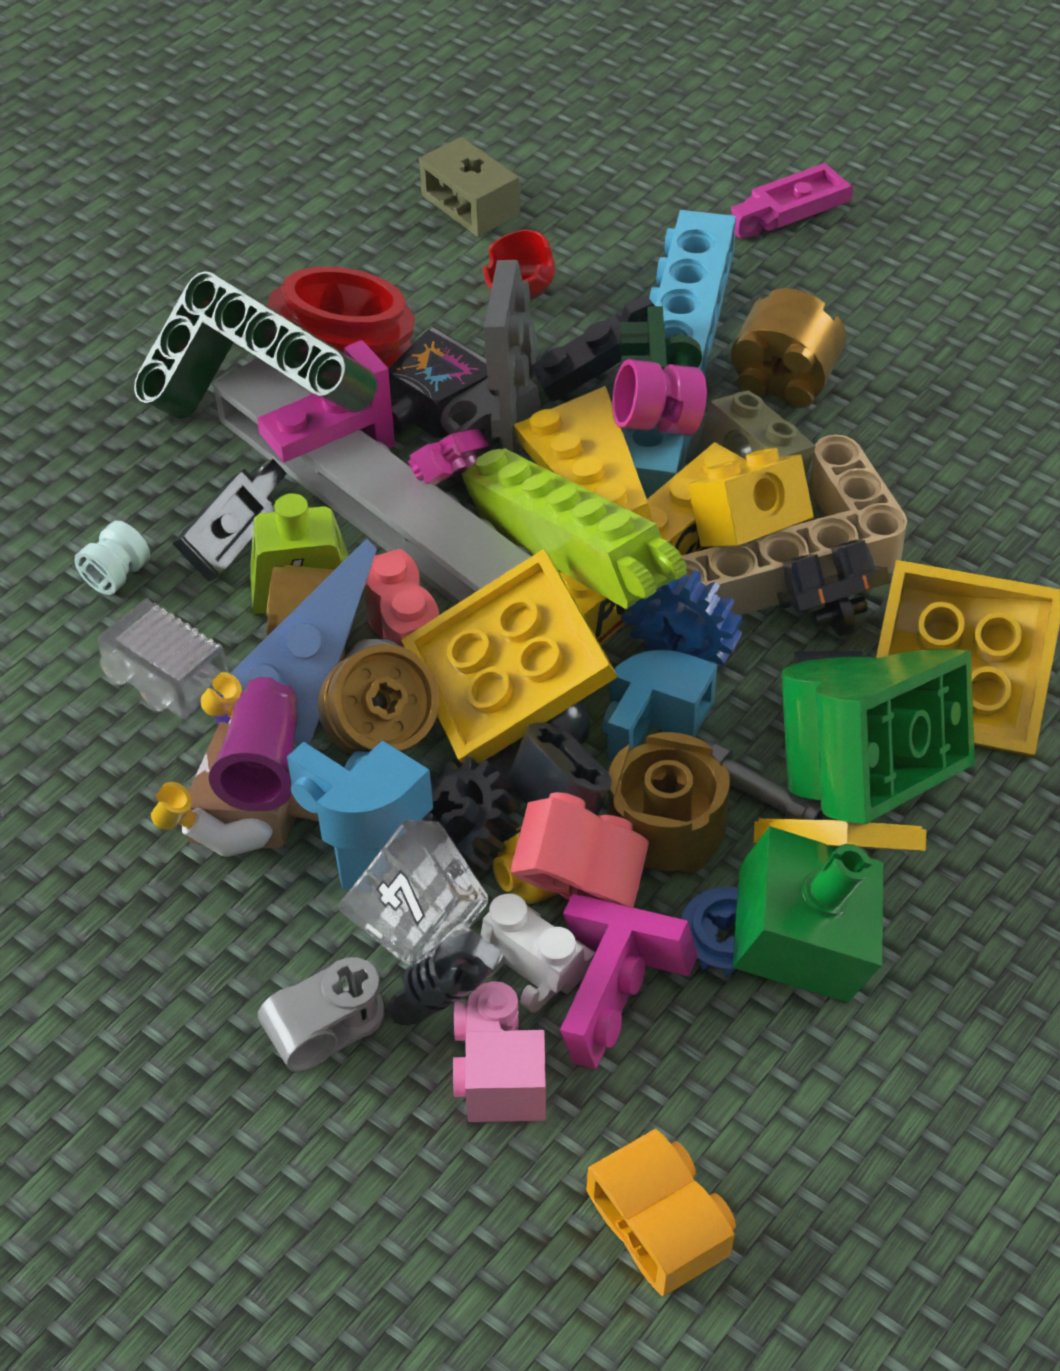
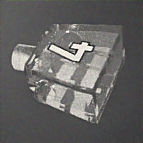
M404 820L338 904L337 908L398 959L410 965L411 962L441 942L473 931L469 926L486 907L488 897L450 836L439 822Z

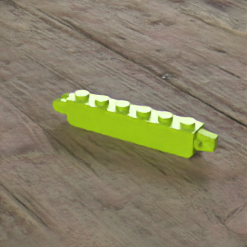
M505 448L484 453L477 458L473 465L461 473L467 486L468 494L472 498L481 519L488 520L497 532L513 544L524 547L532 555L545 549L558 570L625 609L636 604L642 598L645 600L656 593V589L667 585L673 580L676 581L687 573L686 569L688 568L685 565L686 562L683 560V556H681L675 546L673 547L672 544L662 539L656 523Z

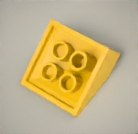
M896 560L876 658L918 650H971L974 745L1034 757L1060 626V589Z

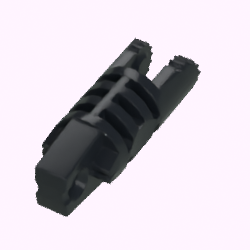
M469 931L441 942L411 962L401 977L403 978L404 988L397 992L396 995H393L388 1004L390 1018L394 1020V1023H398L401 1026H410L446 1009L459 1001V999L475 991L494 971L502 951L494 944L487 943L481 935L474 931Z

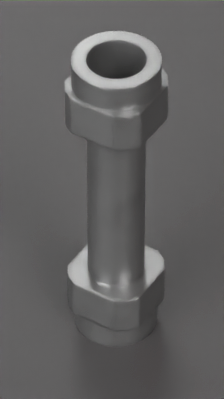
M704 740L713 749L712 756L722 766L723 763L725 764L729 772L731 786L785 813V819L824 820L826 815L821 810V800L803 798L792 794L783 785L734 761L733 750L719 743L713 744L708 740Z

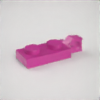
M826 163L754 188L750 198L731 208L732 216H736L735 235L739 239L756 236L763 228L774 230L775 227L780 228L852 201L853 186Z
M479 428L453 433L437 443L427 444L410 455L411 460L408 463L418 480H424L426 484L436 485L452 475L454 478L461 475V473L475 463L478 458L476 454L489 447V444Z

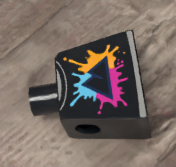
M433 326L428 329L388 369L394 433L399 434L412 424H415L435 438L447 436L448 434L441 426L440 418L442 412L451 400L487 378L486 358Z

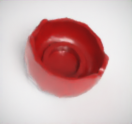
M526 229L508 233L493 242L489 247V266H483L486 285L491 291L497 260H518L522 280L528 281L530 300L538 298L545 292L553 281L556 272V263L549 241L541 232Z

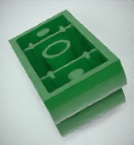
M918 650L896 653L882 658H824L796 663L782 670L787 788L794 795L821 800V810L823 814L830 818L851 823L867 824L975 764L971 650Z

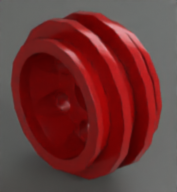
M312 267L297 270L285 278L283 285L271 291L267 303L269 307L343 353L344 347L363 340L389 369L411 347L409 339L412 338L415 316L407 304H405L406 299L401 291L385 279L363 271L342 267Z

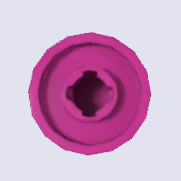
M634 359L624 361L618 370L613 388L612 410L616 425L620 428L649 431L656 425L657 430L662 433L686 436L694 434L700 426L706 406L707 388L705 376L702 370L696 367L670 364L662 370L661 365L656 362Z

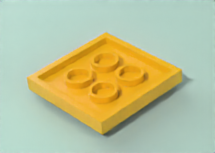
M542 549L401 639L405 649L419 656L428 665L435 677L439 691L437 716L458 760L462 764L466 757H472L479 764L522 738L530 724L549 721L618 677L561 574L545 549Z

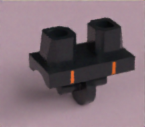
M855 539L830 547L837 574L823 578L817 554L801 555L783 561L787 590L777 592L780 608L786 609L793 606L796 611H803L824 604L825 608L811 612L814 626L819 627L830 623L832 629L839 636L852 633L855 629L854 615L867 612L868 606L863 596L849 600L848 596L891 583L887 567L874 566L872 555L865 540Z

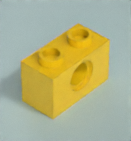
M777 448L759 450L746 455V464L740 465L739 461L717 464L707 468L709 477L688 483L701 547L739 546L814 518L802 456H779Z

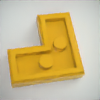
M759 819V821H754L753 843H757L769 826L835 847L843 844H853L860 848L926 851L927 830L922 829V826L871 822L859 824L838 820Z

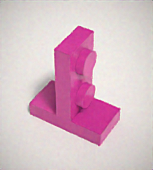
M363 340L344 347V353L369 368L376 376L377 391L373 400L366 408L358 412H350L316 394H311L257 418L259 434L284 463L358 430L363 431L375 441L383 442L388 448L395 446L388 368Z
M572 894L563 912L568 929L574 935L575 941H580L596 953L560 1031L573 1064L596 1070L605 1049L612 1048L619 1037L622 1024L621 1013L629 995H635L639 991L644 979L645 966L689 976L698 955L687 920Z

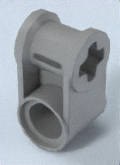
M347 957L336 961L330 967L294 986L279 990L262 1004L258 1011V1020L290 1071L302 1072L314 1068L325 1061L330 1055L363 1037L371 1035L380 1028L385 1017V1006L379 994L380 980L376 968L369 961L359 957ZM343 976L346 977L348 986L345 988L342 987L341 982ZM363 1009L366 1010L367 1015L365 1020H362L361 1010Z

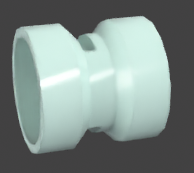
M115 520L100 532L99 542L96 544L89 543L75 555L74 562L79 574L87 584L102 594L112 595L125 584L126 574L139 571L150 560L151 554L146 541L138 531L122 521Z

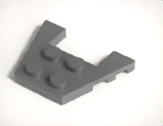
M497 260L484 323L488 390L495 391L491 415L492 437L499 438V449L505 448L520 456L521 445L517 441L514 424L518 423L516 414L519 386H527L529 376H534L530 366L536 363L539 347L529 308L528 281L522 280L518 260Z

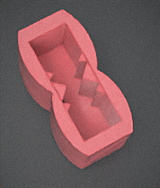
M399 548L374 557L372 568L364 587L369 624L380 638L391 640L405 648L401 639L439 616L437 604L432 595L420 586L418 567L412 557Z
M556 792L551 793L547 799L528 802L510 873L533 886L558 893L567 900H570L572 894H577L634 908L649 841L632 831L633 824L617 816H597L585 809L586 803L584 800L571 794Z

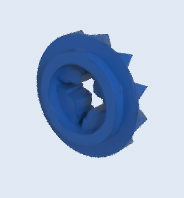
M717 887L700 893L687 904L681 916V919L687 920L698 955L697 959L702 970L709 966L721 968L727 977L735 970L733 968L735 937L731 936L726 942L718 943L719 929L727 930L731 925L736 924L737 887Z

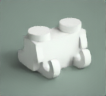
M503 894L495 898L490 905V912L483 918L480 935L487 943H494L502 951L494 971L487 978L493 976L506 964L536 985L538 989L527 985L520 999L521 1005L533 1013L539 1011L560 990L568 994L585 977L596 953L580 941H575L574 935L569 930L562 927H554L542 919L538 912L526 905V902L515 894Z

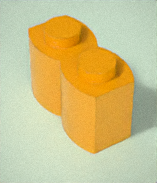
M655 1128L589 1166L586 1190L605 1222L618 1238L624 1242L642 1274L652 1287L664 1297L731 1256L735 1236L733 1230L736 1228V1223L729 1206L723 1198L716 1193L709 1195L694 1180L696 1169L687 1150L677 1141L670 1143Z

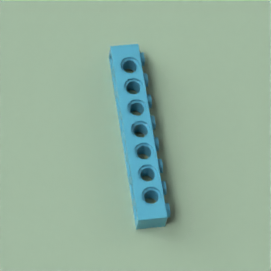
M680 210L675 229H667L664 245V256L666 257L659 258L656 285L660 287L651 288L650 299L655 306H663L665 339L674 334L681 333L695 339L700 344L702 361L698 368L702 370L705 376L734 254L736 216ZM656 425L649 431L621 428L646 499L684 468L691 435L662 433L657 430Z

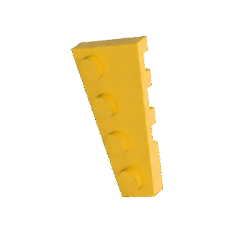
M606 386L552 409L540 410L530 418L514 424L517 441L537 465L650 521L652 520L649 505L624 435L613 418L612 402Z

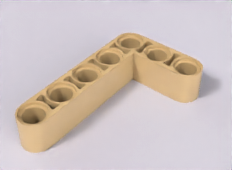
M837 434L827 435L819 439L815 444L810 491L826 517L793 525L739 546H718L683 555V560L688 568L685 575L690 576L694 570L700 572V582L708 585L712 582L720 584L716 594L720 598H733L735 603L730 612L743 615L779 605L777 592L787 590L783 561L806 554H817L823 578L837 574L830 547L855 539L865 540L872 555L874 566L887 567L888 573L893 572L896 560L901 561L907 518L859 444L853 439Z

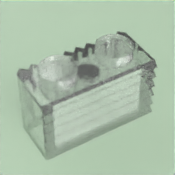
M148 597L97 637L102 657L100 659V666L111 681L117 685H123L125 682L129 683L140 691L143 699L154 710L161 712L166 708L181 719H187L190 712H196L197 707L201 706V697L208 688L218 692L214 689L212 681L219 673H228L225 652L220 643L215 644L212 638L207 639L204 633L200 634L196 628L192 629L188 623H183L180 618H175L172 613H167L164 607L160 609L156 602L152 604Z

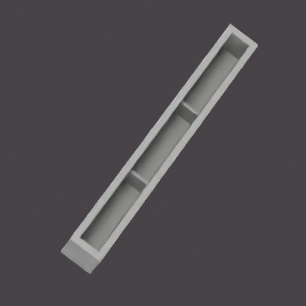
M257 357L213 384L221 423L269 460L274 459L289 476L387 552L400 548L409 554L418 567L419 576L455 605L532 556L527 549L522 546H516L497 532L488 520L478 518L462 506L453 494L443 492L435 485L426 484L424 480H418L415 476L416 474L412 472L411 466L392 454L383 442L375 441L361 430L284 463L259 434L257 418L314 393L309 392Z

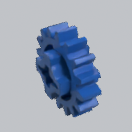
M694 570L690 576L684 575L676 581L673 580L667 585L656 589V593L645 600L644 598L638 600L636 604L625 610L621 618L623 622L635 625L629 635L632 639H643L647 642L644 649L645 652L653 650L677 651L712 663L715 662L722 666L729 655L732 654L742 636V632L738 630L743 620L742 616L730 612L735 603L734 599L729 597L720 598L716 594L720 584L717 582H712L708 585L700 582V572Z

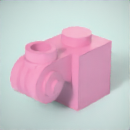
M502 982L483 983L469 995L467 1002L454 1003L455 1041H466V1057L453 1058L454 1097H466L468 1122L546 1121L544 1030L518 1031L519 1006L517 994L512 987Z

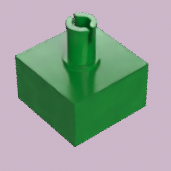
M769 826L739 865L733 968L848 1003L882 966L884 862L870 858L865 851L853 844H843L835 847Z

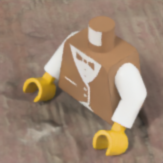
M221 672L214 678L212 685L224 698L219 696L213 689L208 688L201 697V706L211 716L220 717L227 714L231 718L234 705L240 698L242 686L234 675ZM230 721L229 723L220 722L189 791L180 783L167 782L156 794V799L159 803L151 812L154 825L159 829L169 830L180 824L183 834L189 837L190 843L204 845L221 856L230 857L260 848L278 849L286 845L296 818L319 822L318 813H311L304 809L296 801L293 794L284 805L270 811L241 810L228 805L215 795L209 784V771L222 748L230 725Z

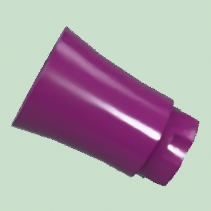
M259 677L250 680L247 689L241 692L240 698L234 705L230 725L222 748L208 776L210 787L215 795L232 807L245 811H270L284 805L292 795V783L287 756L293 752L294 737L298 722V700L295 691L290 685L278 683L271 677Z

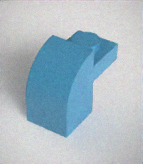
M671 650L642 652L620 663L614 669L618 677L610 682V705L602 722V733L607 735V759L613 761L618 752L629 744L630 750L641 745L650 727L695 737L715 702L717 664Z
M383 740L350 771L305 742L287 756L292 783L291 792L304 809L311 813H318L322 841L332 846L355 851L384 847L406 835L433 809L429 769Z

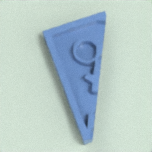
M368 539L359 545L230 673L239 680L242 692L247 689L250 680L259 677H271L278 683L292 687L298 700V722L294 737V745L296 747L303 742L309 746L312 745V739L320 719L318 697L321 685L331 669L340 662L377 548Z

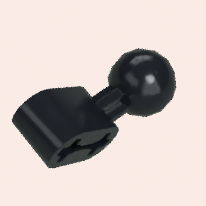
M582 700L545 723L530 724L521 738L522 742L507 779L515 786L514 792L526 805L528 802L547 799L551 793L559 792L581 798L586 803L585 809L597 816L599 815L612 785V779L608 772L582 747L588 738L590 729L589 715Z

